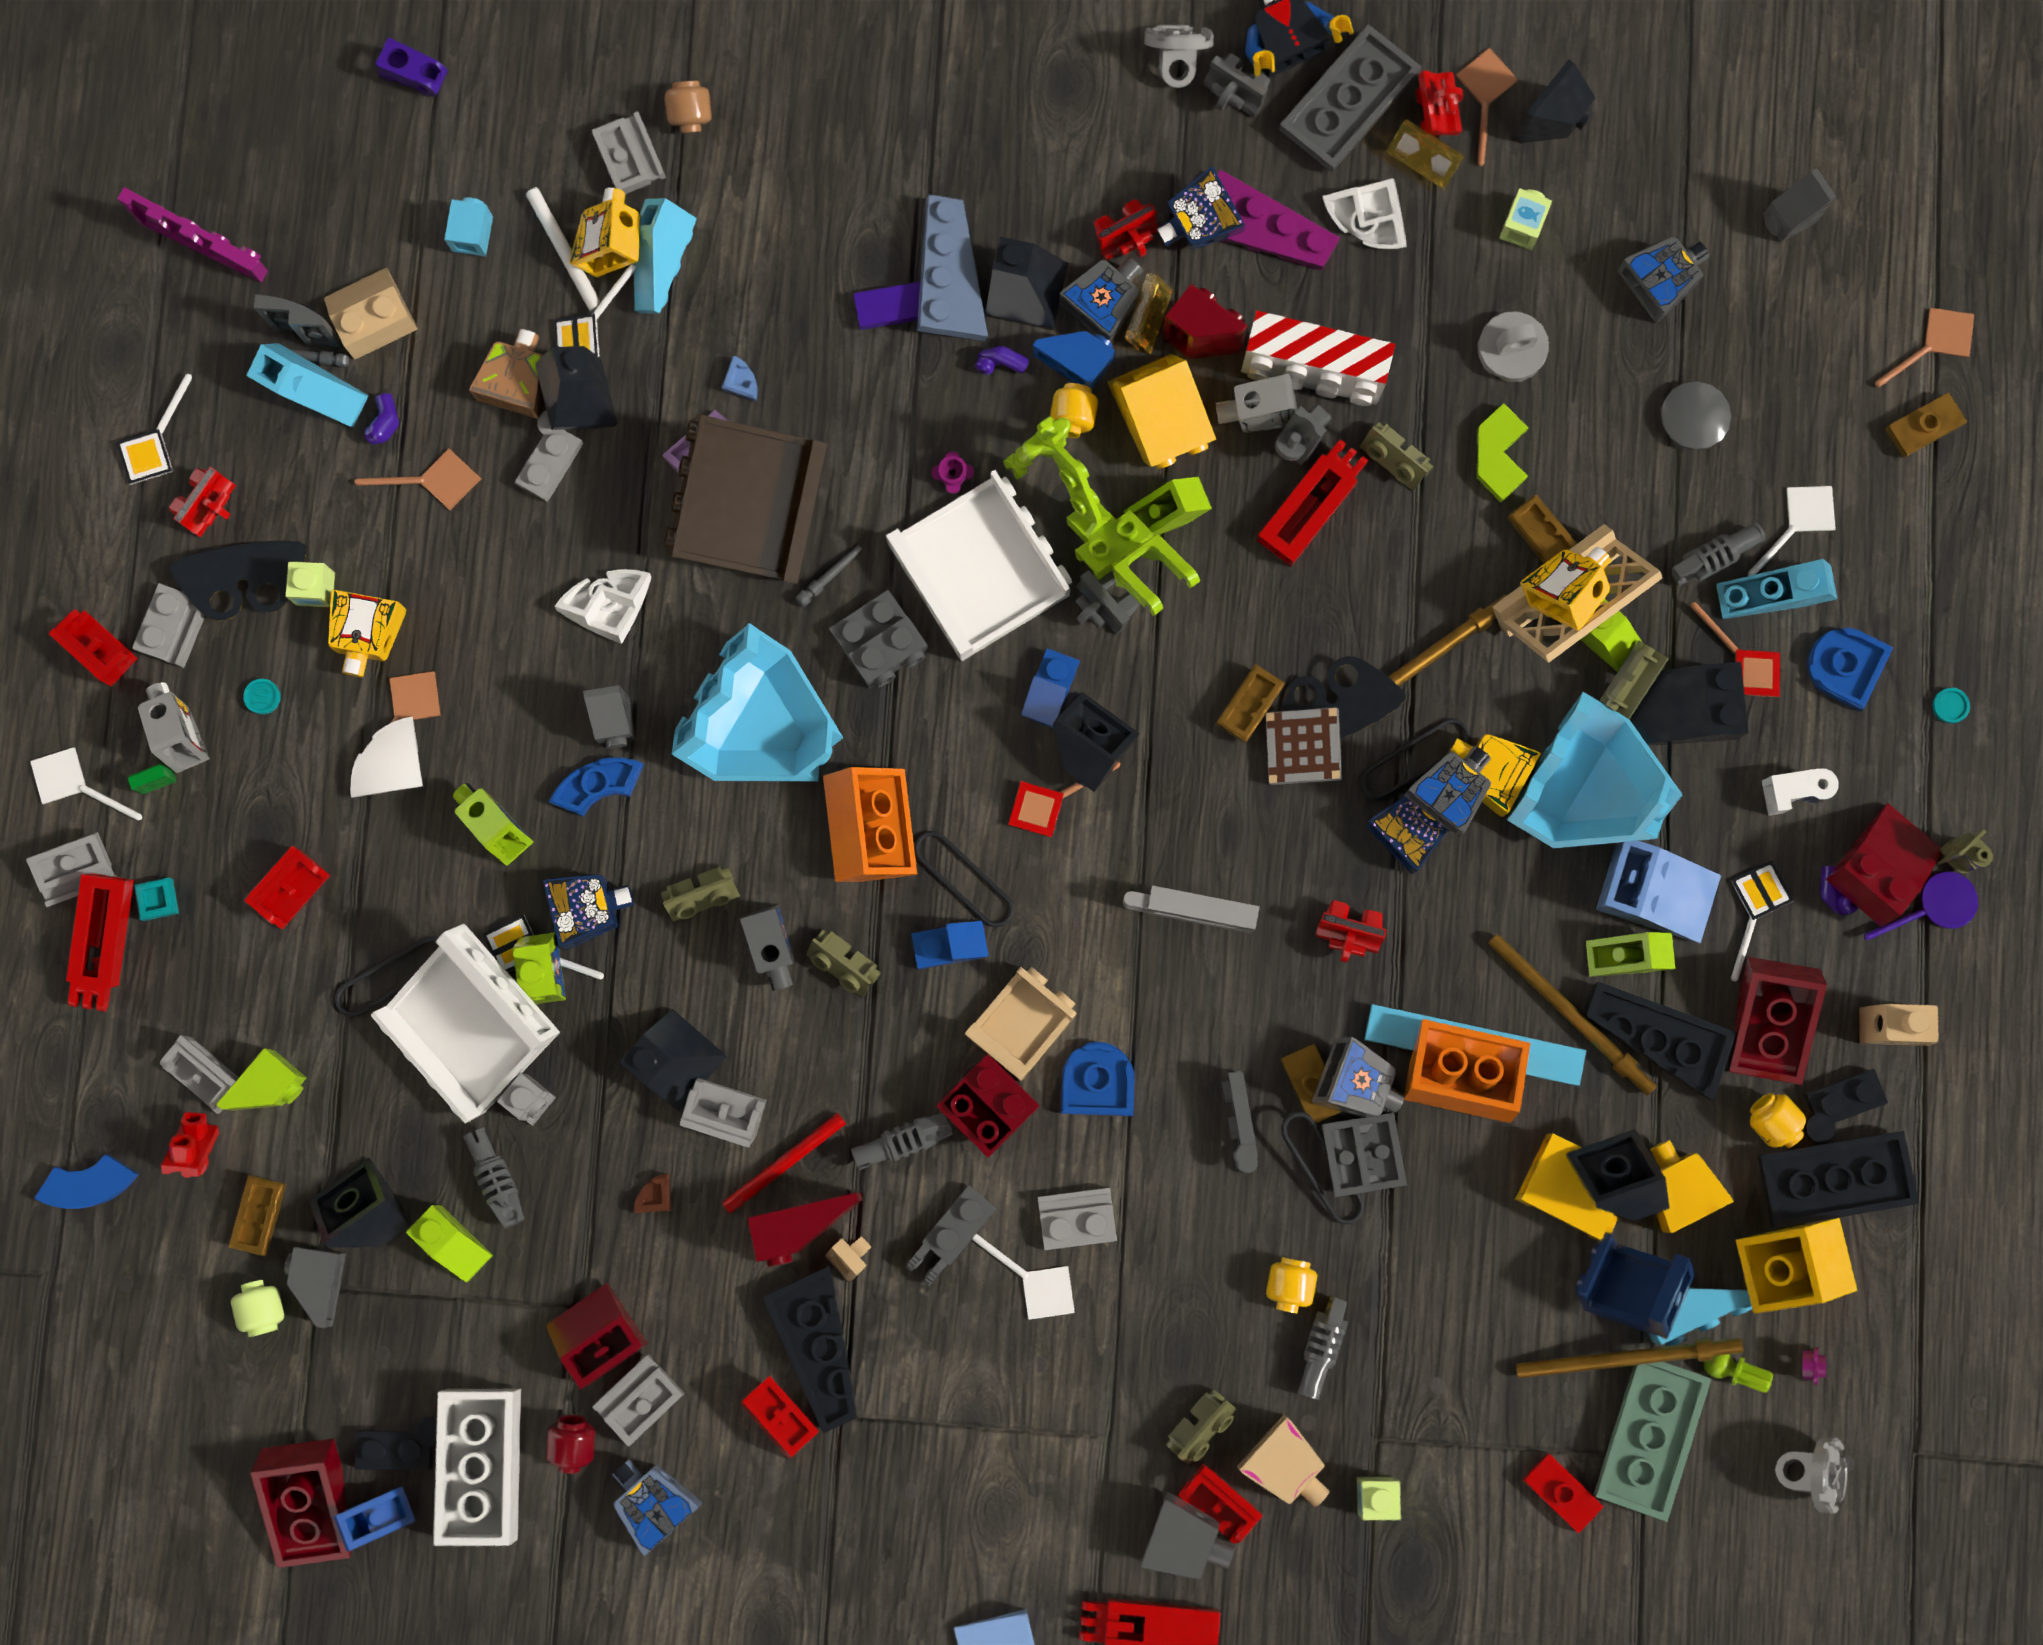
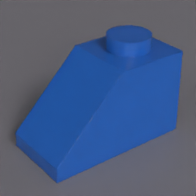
M1087 331L1037 339L1033 344V356L1072 383L1086 385L1092 391L1114 362L1115 350L1112 349L1113 345L1105 337L1099 334L1093 336Z

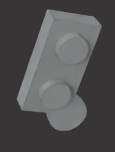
M546 410L538 418V428L543 437L515 483L520 488L548 502L583 446V442L581 439L565 431V429L551 430Z

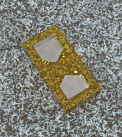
M1407 119L1402 123L1386 151L1443 189L1447 187L1465 157L1436 137L1427 134L1425 130Z

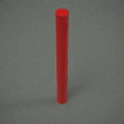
M836 1113L722 1202L723 1206L730 1214L845 1126L846 1122L839 1113Z

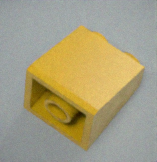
M1169 354L1107 381L1144 463L1150 467L1156 466L1157 469L1170 466L1176 462V456L1186 452L1189 455L1197 454L1208 448L1207 443L1216 440L1185 359Z
M1840 1218L1805 1223L1736 1240L1753 1314L1825 1303L1857 1291Z

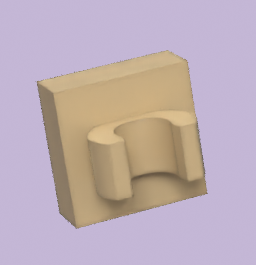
M862 1236L851 1246L841 1239L828 1251L825 1257L850 1283L867 1266L861 1260V1257L871 1246Z

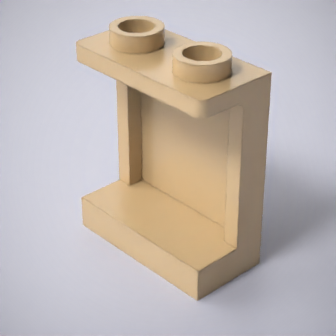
M1020 967L1015 976L980 1018L965 1032L966 1037L989 1054L1020 1082L1077 1014L1072 1009L1075 1003L1060 990L1053 994L1044 985L1048 980L1032 967L1028 971Z

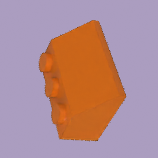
M850 767L824 775L823 780L835 882H864L917 875L905 769Z
M1422 1019L1409 1063L1404 1100L1511 1123L1520 1113L1531 1043Z

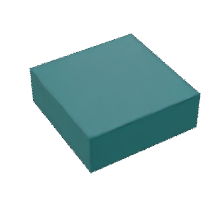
M172 878L134 885L141 921L179 914Z

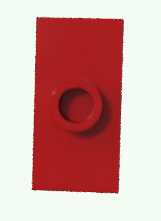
M1546 1453L1522 1479L1578 1534L1604 1507L1549 1453Z

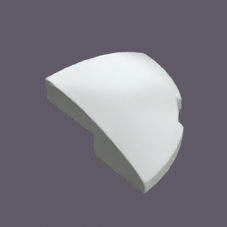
M1393 178L1323 196L1330 216L1344 233H1351L1362 240L1364 245L1374 248L1399 249L1407 247L1398 194Z
M622 569L607 571L608 579H598L592 584L589 579H585L573 586L556 603V611L570 620L603 637L622 644L642 606L650 584L651 575L650 573L638 570Z
M413 716L394 721L377 731L372 736V741L366 746L363 753L358 754L351 775V798L423 787Z

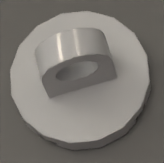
M1157 25V27H1153V30L1149 27L1145 29L1144 42L1145 45L1160 48V76L1170 86L1180 88L1189 84L1194 78L1197 49L1212 47L1214 34L1212 30L1204 27L1201 28V33L1199 34L1193 33V27H1189V25ZM1175 60H1183L1186 65L1184 74L1179 78H1171L1169 75V67Z
M1505 312L1493 317L1483 328L1478 341V357L1484 369L1506 382H1521L1533 377L1544 365L1549 352L1548 336L1543 326L1532 316L1521 312Z
M1821 1437L1816 1444L1814 1453L1795 1451L1782 1455L1777 1461L1775 1468L1779 1482L1791 1490L1812 1493L1813 1503L1818 1512L1836 1513L1839 1508L1835 1503H1841L1842 1499H1844L1847 1484V1462H1845V1458L1839 1457V1450H1844V1445L1838 1438ZM1793 1462H1802L1805 1468L1804 1476L1798 1481H1791L1787 1474L1788 1467Z

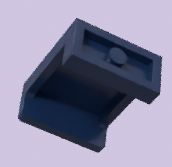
M1605 1232L1601 1243L1596 1242L1593 1246L1590 1256L1591 1265L1587 1274L1583 1273L1577 1283L1576 1294L1579 1297L1583 1310L1668 1339L1695 1276L1690 1258L1676 1254L1672 1262L1618 1244L1613 1234Z

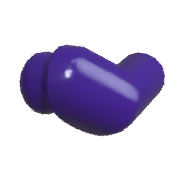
M1005 346L982 350L977 355L978 361L975 364V368L978 372L989 375L993 372L994 366L1004 365L1022 374L1028 365L1029 358Z
M385 393L375 397L379 415L364 432L365 439L370 444L377 445L386 442L399 426L392 394Z
M1821 866L1820 897L1822 901L1835 913L1843 916L1856 912L1858 907L1825 880L1836 866Z

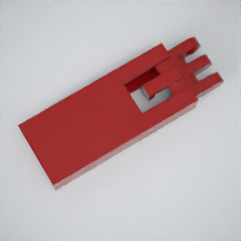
M1341 439L1327 456L1324 454L1320 456L1257 537V542L1290 567L1293 566L1356 486L1358 481L1356 476L1368 462V459L1362 456L1355 466L1351 465L1350 461L1357 453L1353 448L1343 458L1338 454L1346 445ZM1325 476L1327 480L1319 488L1322 493L1326 495L1334 484L1336 486L1321 503L1318 500L1319 498L1312 496L1310 492L1321 478Z
M95 873L81 874L66 981L70 982L68 1006L78 1007L81 994H83L82 1008L91 1010L94 1006L95 996H97V1011L106 1012L109 1005L111 988L119 986L133 879ZM90 946L101 948L100 957H92V962H94L93 971L87 970Z
M1108 1598V1603L1082 1601L1081 1609L1096 1611V1617L1081 1616L1080 1625L1095 1627L1094 1632L1079 1631V1640L1104 1643V1645H1218L1221 1616L1219 1609ZM1120 1615L1145 1617L1144 1633H1133L1134 1622L1119 1621Z

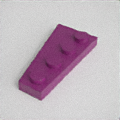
M1221 169L1219 170L1217 175L1245 224L1244 232L1219 242L1227 243L1228 241L1245 246L1250 251L1260 253V251L1278 256V259L1322 271L1339 243L1340 237Z
M123 187L117 200L139 224L262 283L268 270L260 262L261 256L245 246H241L239 249L231 245L230 241L214 231L209 233L201 229L193 221L182 216L179 217L162 206Z

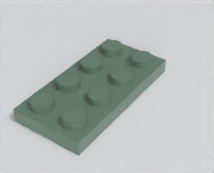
M1666 1362L1633 1366L1593 1494L1595 1497L1668 1522L1711 1378Z

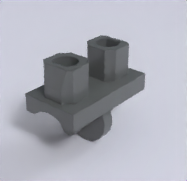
M1232 53L1223 59L1216 56L1212 60L1210 70L1203 82L1204 86L1220 97L1216 108L1224 111L1231 104L1254 118L1260 111L1268 92L1267 87L1270 83V78L1262 73L1261 76L1257 77L1255 74L1251 77L1241 72L1243 67L1241 59Z
M1315 404L1308 411L1300 406L1293 413L1282 433L1278 436L1275 442L1276 452L1283 459L1296 461L1297 464L1302 466L1327 431L1324 427L1331 420V416L1319 404Z
M1090 570L1086 571L1081 575V581L1076 585V588L1082 594L1075 601L1082 609V612L1077 617L1078 622L1082 625L1091 620L1098 629L1106 623L1116 635L1125 629L1130 617L1137 610L1139 603L1128 592L1124 593L1117 600L1113 599L1108 593V590L1116 585L1112 571L1100 580H1097L1094 573L1092 574Z

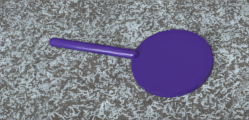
M1955 872L1938 873L1932 876L1923 886L1921 892L1922 909L1864 934V939H1873L1924 915L1939 927L1945 929L1960 928L1968 924L1977 912V892L1972 883L1961 874Z

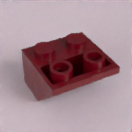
M1190 284L1165 316L1162 339L1189 359L1239 353L1243 348L1248 325L1245 324V319L1236 310L1231 308L1226 310L1218 304L1216 297L1209 290L1203 287L1198 289L1193 284Z
M989 1054L936 1105L987 1158L1040 1108V1105Z
M609 1283L604 1284L546 1325L560 1360L579 1389L589 1386L648 1344Z

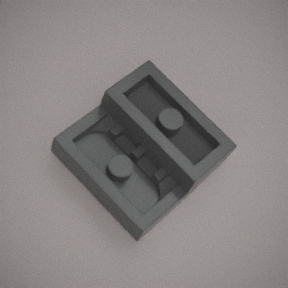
M255 294L254 309L273 331L296 332L307 346L342 348V341L327 321L316 312L293 301Z
M1394 1113L1383 1114L1379 1117H1365L1322 1124L1335 1197L1407 1185Z

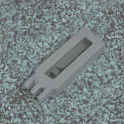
M1153 885L1150 895L1129 891L1123 898V906L1129 910L1252 934L1256 929L1260 906Z

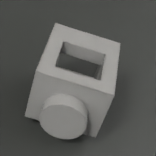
M520 1073L497 1102L516 1118L527 1121L533 1126L556 1097L530 1075Z

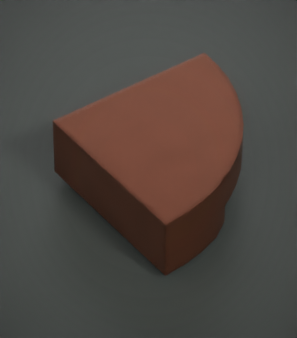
M663 1174L653 1178L641 1189L634 1203V1213L672 1210L670 1174Z

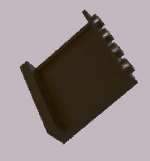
M696 414L695 421H689L685 440L690 442L688 456L682 455L678 470V476L683 477L681 491H675L672 499L671 512L676 513L673 527H667L664 537V547L669 548L667 555L798 584L827 443Z

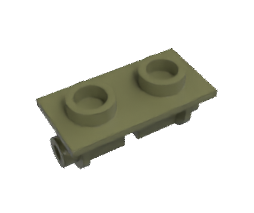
M1379 422L1376 426L1372 427L1359 447L1393 474L1397 480L1414 491L1422 479L1433 469L1434 466L1429 463L1431 459L1423 455L1413 445H1410L1404 451L1401 446L1406 440L1395 432L1390 425L1386 424L1384 426Z
M1638 640L1599 701L1630 719L1669 658Z
M1983 829L1973 834L1967 831L1959 838L1954 836L1939 850L1943 855L1938 859L1936 865L1947 862L1960 874L1988 866L1993 860V853L1980 839L1987 831Z
M719 866L697 875L701 885L697 888H694L691 878L666 886L667 890L661 892L664 900L663 905L672 921L691 918L700 911L713 906L725 905L730 900L740 897L733 882L734 879L730 868L722 869Z
M822 930L818 937L812 940L806 955L819 970L828 971L836 977L844 989L851 993H857L863 998L870 984H873L881 974L876 969L878 965L870 961L859 951L850 960L847 959L845 955L852 946L833 931L828 933Z
M1215 1389L1210 1394L1206 1392L1190 1410L1199 1420L1195 1426L1184 1417L1167 1436L1170 1440L1165 1445L1187 1465L1192 1461L1201 1459L1209 1449L1208 1442L1217 1432L1222 1433L1234 1419L1233 1414L1237 1409L1227 1400L1224 1401L1225 1398Z

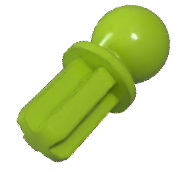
M1730 1354L1713 1356L1714 1360L1703 1361L1704 1369L1711 1377L1721 1379L1729 1375L1733 1377L1731 1384L1734 1386L1740 1383L1766 1393L1773 1380V1374L1770 1371L1746 1363L1744 1357H1741L1738 1363L1733 1361Z

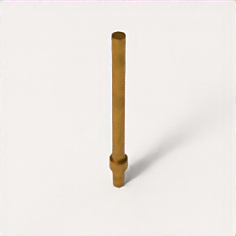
M1503 595L1485 609L1479 608L1468 616V621L1388 677L1400 686L1475 632L1481 633L1493 624L1492 620L1496 618L1492 606L1507 595Z
M1498 933L1488 942L1509 965L1614 1064L1612 1068L1622 1078L1627 1077L1646 1096L1654 1091L1657 1085L1637 1067L1638 1062L1628 1052L1623 1054Z
M1710 1337L1695 1339V1343L1516 1363L1518 1378L1692 1358H1698V1362L1714 1360L1713 1356L1743 1353L1741 1338L1711 1341Z

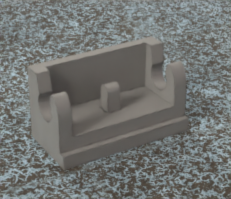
M180 1035L176 1040L177 1042L165 1054L159 1064L211 1107L216 1114H220L222 1110L216 1104L239 1077L195 1039Z
M697 1078L693 1090L689 1092L680 1126L749 1148L757 1136L767 1100Z

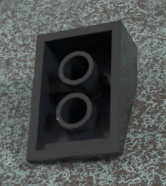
M1741 662L1703 664L1661 671L1629 720L1648 746L1740 739L1749 733Z

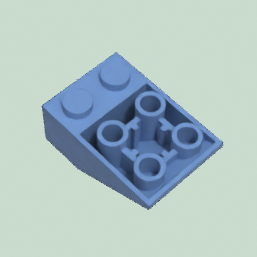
M1641 841L1618 842L1615 845L1596 910L1665 933H1672L1674 936L1700 944L1721 875L1660 847Z

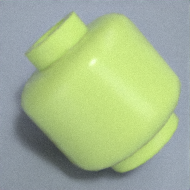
M263 1280L241 1285L242 1293L235 1295L231 1299L237 1329L241 1332H247L248 1337L278 1330L277 1324L284 1319V1310L278 1288L275 1286L264 1287Z

